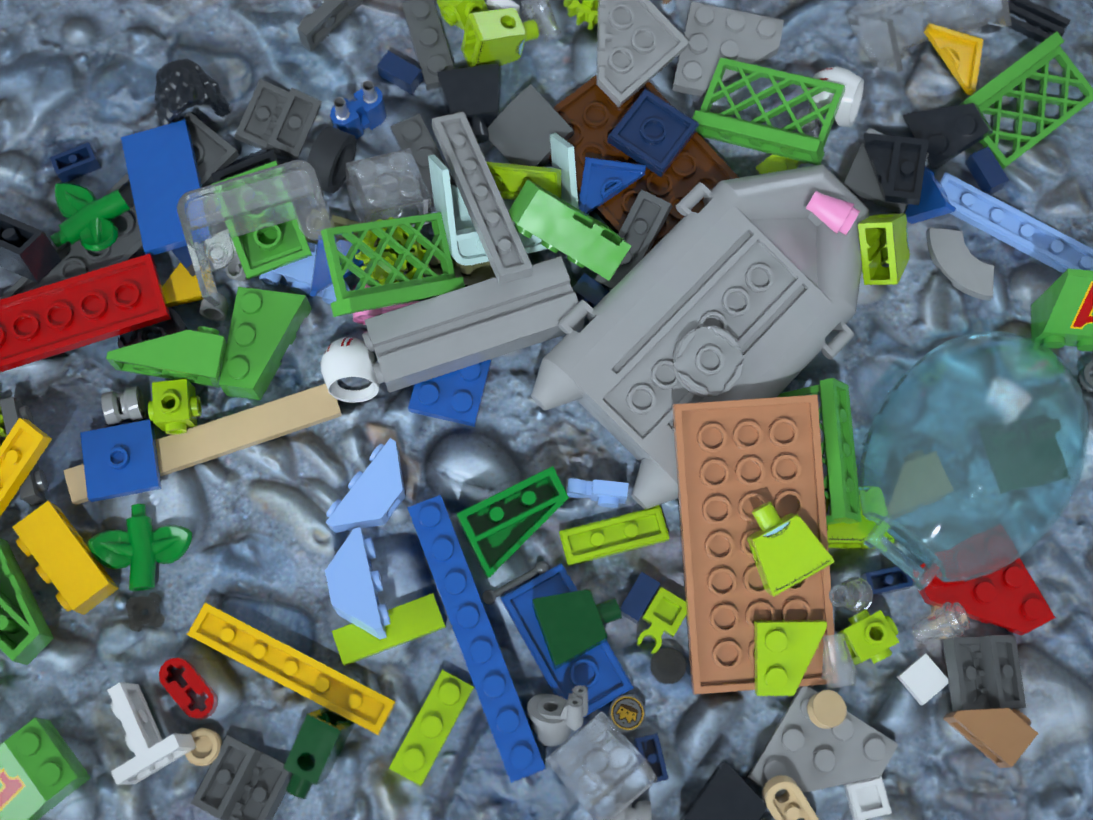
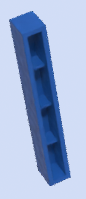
M441 495L407 507L510 782L514 783L545 770V765Z

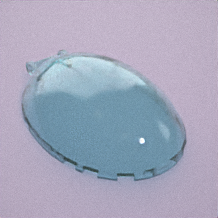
M1002 331L969 333L951 339L926 353L908 368L890 389L874 415L875 418L870 430L865 434L862 445H864L861 461L857 465L862 514L868 520H873L876 523L863 543L870 549L875 547L914 580L913 585L919 590H923L936 574L943 582H967L989 575L1011 564L1036 545L1066 509L1081 479L1088 453L1089 416L1084 393L1065 362L1044 345L1023 335ZM886 532L926 564L925 567H920L884 537V534Z

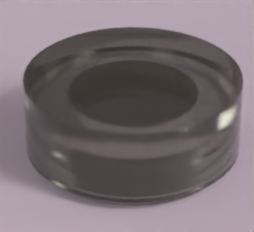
M662 648L650 660V673L661 684H674L686 672L685 658L681 652L674 648Z

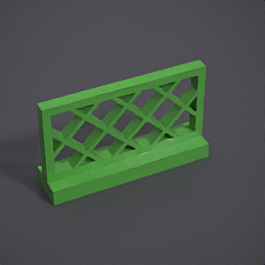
M1055 32L960 104L975 103L982 114L993 115V133L979 142L984 148L989 146L1002 169L1093 101L1092 86L1060 47L1065 41L1058 32ZM1053 58L1063 68L1062 77L1048 74L1049 61ZM1027 78L1040 80L1039 94L1025 92ZM1047 82L1061 84L1060 98L1046 96ZM1069 86L1078 87L1085 96V99L1081 102L1068 100ZM1003 96L1017 98L1016 112L1001 110ZM1024 99L1038 102L1037 116L1023 114ZM1046 103L1060 106L1059 119L1045 117ZM1001 117L1015 119L1014 134L999 131ZM1022 121L1037 123L1035 137L1021 135ZM999 139L1013 141L1012 154L1007 158L998 148ZM1021 142H1022V143H1026V144H1024V145L1020 148V143H1021Z
M720 57L700 111H695L692 119L700 123L696 132L701 137L814 165H821L824 157L823 149L846 89L845 85ZM726 69L737 71L742 79L727 87L722 82ZM761 77L768 78L773 86L755 94L750 83ZM792 84L800 86L804 93L786 101L781 90ZM746 86L752 97L734 105L729 94ZM823 91L834 93L832 102L819 109L812 99L813 96ZM777 92L782 104L765 113L759 101ZM726 97L731 108L720 114L710 112L713 102ZM808 100L814 112L796 120L790 108ZM756 103L761 115L751 121L743 120L738 112ZM787 111L792 123L781 129L773 127L769 119ZM818 118L822 125L819 136L814 137L804 134L801 126Z
M441 212L321 230L337 300L330 303L333 317L430 299L465 287L463 277H455ZM425 222L432 223L434 237L431 242L420 233ZM397 226L409 234L404 247L392 238ZM368 231H372L381 239L375 251L363 242ZM342 235L352 243L346 256L337 250L334 236ZM415 240L427 249L421 261L410 253ZM387 245L399 254L393 266L381 257ZM358 249L371 259L365 271L352 262ZM433 255L440 260L443 274L437 275L427 267ZM405 259L417 268L412 280H409L400 272ZM377 264L389 273L383 285L371 277ZM347 269L360 278L356 288L351 291L346 290L343 277Z
M834 378L820 380L819 385L780 393L778 397L820 395L819 423L820 429L824 433V440L821 443L822 462L827 466V475L824 478V494L830 500L831 515L826 516L827 525L843 522L847 524L862 522L848 385Z

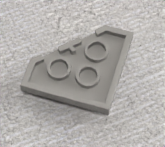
M598 0L596 84L620 107L683 52L690 42L650 0Z
M691 2L684 37L690 43L680 53L672 91L701 97L706 96L720 57L755 65L763 59L768 60L775 56L779 49L784 20ZM726 69L722 82L732 81L739 77L740 73Z
M800 686L747 778L761 788H764L767 781L771 778L785 775L791 777L797 783L802 793L870 779L882 775L899 744L848 711L840 725L830 729L817 727L809 718L807 705L809 699L818 692L809 686ZM786 789L777 791L775 796H782Z

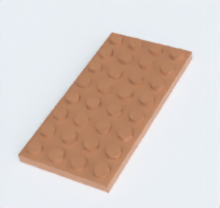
M818 395L673 404L693 694L755 690L754 621L767 620L826 621L827 629L798 687L838 684L830 565L776 596H772L766 593L747 541L749 535L761 529L752 511L771 501L780 518L789 513L798 514L829 553Z

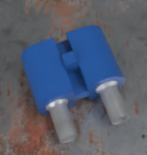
M370 80L363 82L362 89L353 94L354 99L348 101L347 98L337 97L330 111L333 127L354 135L356 139L364 135L363 129L365 130L369 127L370 130H373L386 119L383 94Z

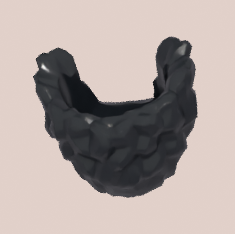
M178 59L164 64L158 70L154 100L156 104L155 111L161 120L162 126L179 121L178 115L195 105L210 104L215 114L221 117L230 114L229 103L222 95L218 82L209 77L197 63L189 59Z

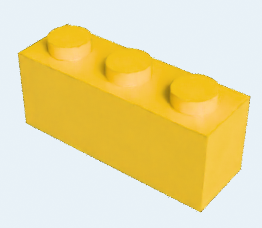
M50 501L45 502L12 527L19 536L15 540L16 544L28 557L33 555L39 563L35 567L37 573L47 584L52 582L59 591L55 597L66 611L70 612L73 610L85 615L119 589L102 564L94 558L88 545L62 510Z

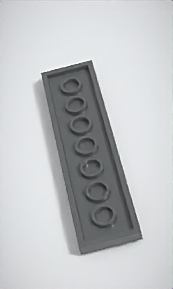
M188 112L181 120H185L189 126L204 192L214 182L211 174L229 167L239 157V154L228 142L191 112ZM128 172L105 194L107 195L118 190L131 209L110 220L118 228V238L115 243L101 251L86 250L81 245L80 240L73 245L68 241L58 248L54 244L53 247L61 261L39 283L22 276L0 299L139 257L144 252Z

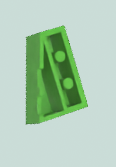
M530 180L526 181L508 211L511 219L515 222L514 226L517 232L527 238L535 235L541 239L540 243L554 253H558V251L568 255L566 258L581 268L586 266L609 281L631 248L629 243L607 225Z
M0 538V650L13 662L29 665L54 637L8 542Z

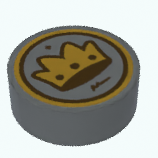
M619 696L612 702L609 708L610 722L614 728L621 732H633L645 720V707L635 696Z

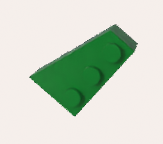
M553 466L456 514V518L486 579H489L569 498Z

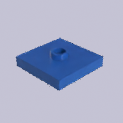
M150 419L80 432L87 497L90 502L162 489L154 426Z

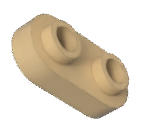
M779 775L767 781L763 788L762 796L775 820H797L799 818L819 820L799 786L791 777ZM786 789L782 796H775L777 791Z

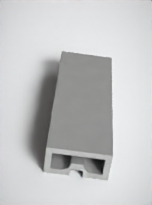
M559 256L532 265L533 272L530 277L502 284L498 283L496 277L365 319L368 331L362 333V337L369 351H375L378 363L372 364L378 384L385 382L390 393L565 335L566 333L558 327V323L579 301L571 287L570 278L562 257ZM584 318L573 328L574 331L583 329Z

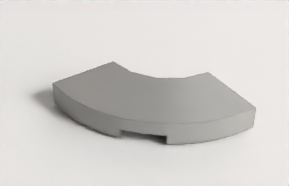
M929 227L926 232L927 246L936 268H939L952 282L951 285L972 297L990 301L993 297L994 266L981 262L970 253L964 243L963 231Z

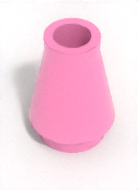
M815 191L806 207L807 210L812 212L836 234L839 231L844 235H847L860 213L859 210L853 207V203L821 194L818 191Z

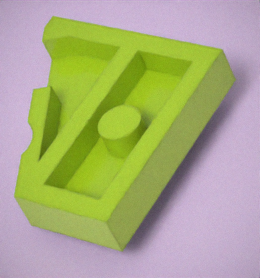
M754 621L755 694L757 696L795 695L827 629L826 621Z

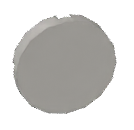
M717 326L696 328L688 332L678 342L673 354V369L678 381L689 392L700 397H715L731 390L740 380L744 370L742 348L739 341L730 332Z

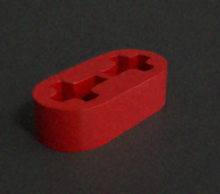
M171 658L164 662L159 671V680L184 713L196 719L210 717L216 711L218 698L194 666L181 658ZM173 667L178 669L185 668V671L182 673V677L188 683L185 687L177 681L170 682L169 679L173 676L170 670ZM194 690L200 696L207 694L208 698L204 701L207 707L204 711L198 708L192 709L195 700L189 692Z

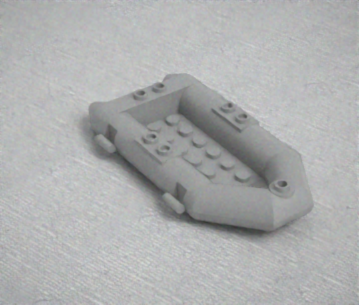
M824 164L718 182L711 190L699 182L676 205L677 211L684 215V217L594 308L584 300H581L558 323V327L567 335L543 358L531 397L543 410H549L577 400L641 463L631 496L644 509L679 498L673 404L778 397L820 351H822L826 358L832 360L854 337V332L846 324L856 313L862 270L858 223L869 217V209ZM815 191L853 203V207L860 211L847 235L839 231L836 234L818 217L806 209ZM704 197L705 207L699 213L692 212L691 209ZM587 315L590 323L580 333L574 331L573 328ZM717 326L730 332L739 341L742 348L744 370L740 380L731 390L715 397H700L689 392L678 381L673 369V354L678 342L688 332L700 327ZM832 330L840 331L828 344H826L825 337Z

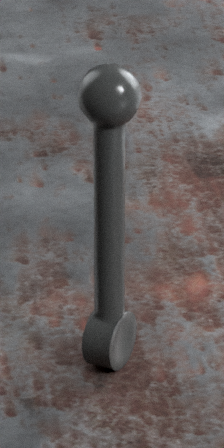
M540 561L535 565L534 569L494 591L486 590L482 594L483 602L487 605L495 603L496 597L538 574L542 575L549 570L548 564Z

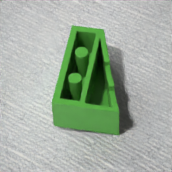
M238 287L219 379V386L227 396L254 400L262 399L281 365L282 357L289 345H292L297 337L296 333L304 318H307L312 310L306 295Z

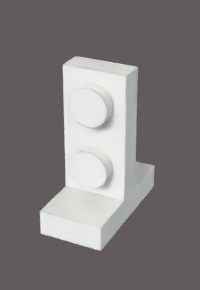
M120 682L108 689L112 699V711L121 720L126 732V744L136 755L131 760L111 771L116 785L137 784L196 748L191 734H172L162 740L138 684Z

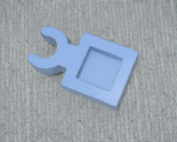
M568 478L567 495L570 498H591V501H598V505L601 507L616 508L619 507V503L625 504L628 483L595 479L591 482Z

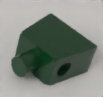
M590 589L539 597L532 600V607L555 669L564 666L604 643L608 638L604 625L622 618L616 598L596 604Z
M324 707L308 713L284 764V769L293 773L285 790L295 797L306 799L313 784L317 785L327 779L355 723ZM310 754L314 756L315 763L311 760Z

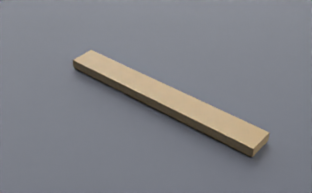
M322 384L187 429V432L184 434L168 435L156 439L160 477L341 417L342 413L338 401L329 394L326 384ZM84 464L63 470L72 503L78 505L89 501Z

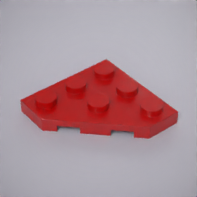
M1000 524L910 570L912 580L925 603L959 612V615H967L969 618L985 624L991 623L1006 628L1007 631L1020 636L1056 618Z

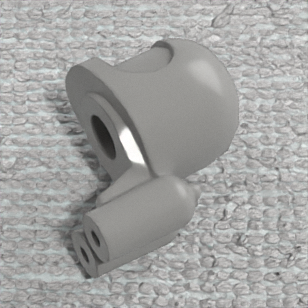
M585 686L574 687L567 700L552 694L533 696L528 703V716L532 720L531 730L533 737L540 744L550 747L565 742L569 738L571 730L577 731L583 725V717L588 713V689Z

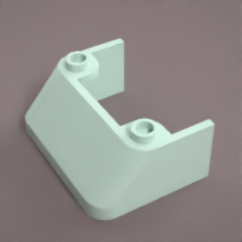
M557 133L550 134L552 166L547 168L561 169V199L579 209L574 146ZM435 155L428 156L434 207L436 213L441 212L451 256L456 262L465 266L489 262L457 186L450 184L449 169ZM515 200L504 201L508 211ZM517 232L527 254L548 250L540 243L541 239L535 235L527 238Z

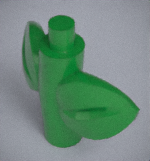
M63 182L55 184L54 192L58 209L63 217L67 218L58 225L61 230L49 236L57 248L68 241L73 245L80 240L81 245L86 250L101 251L116 242L118 228L110 220L131 210L118 190L96 199L93 192L85 187Z
M134 504L131 505L132 517L126 519L127 531L112 529L101 532L88 541V547L94 558L107 568L120 569L130 566V591H147L155 589L156 563L172 564L179 560L191 544L192 531L182 526L169 524L162 525L153 531L152 518L146 517V505Z

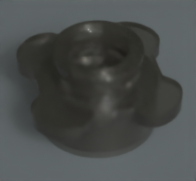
M152 592L147 597L140 596L128 599L126 608L128 609L129 627L131 630L140 632L144 627L154 626L158 628L163 625L165 616L161 614L160 604L162 598L159 594ZM144 609H148L147 615L142 614Z

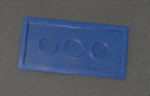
M181 120L121 137L145 254L150 253L152 256L213 239L187 122Z
M561 563L504 595L500 600L553 694L567 700L574 687L585 686L588 689L587 715L619 696L629 692L634 687L607 640L557 669L554 668L532 607V600L539 597L578 591Z

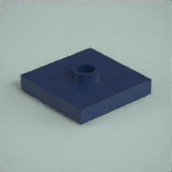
M645 89L610 133L607 142L640 164L646 165V168L662 177L698 130L700 123Z

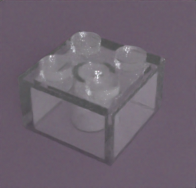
M410 148L345 163L347 191L360 223L375 222L378 219L386 220L389 217L395 219L431 213V197Z
M602 711L545 759L559 780L593 820L614 819L658 780L646 759Z

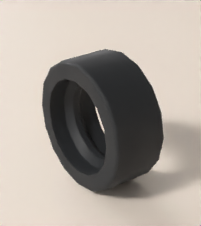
M327 126L321 131L307 159L305 167V180L307 184L332 194L340 189L354 162L357 146L354 135L332 126Z

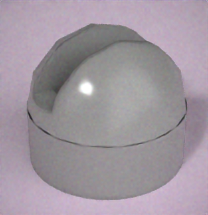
M232 254L226 263L227 276L237 281L249 280L246 278L238 254Z
M210 292L204 296L201 302L200 314L207 319L215 321L226 319L229 308L227 299L219 292Z

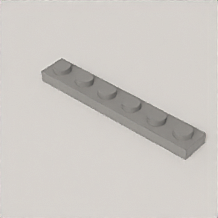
M459 112L432 118V129L498 283L502 284L532 276L533 266L465 113Z

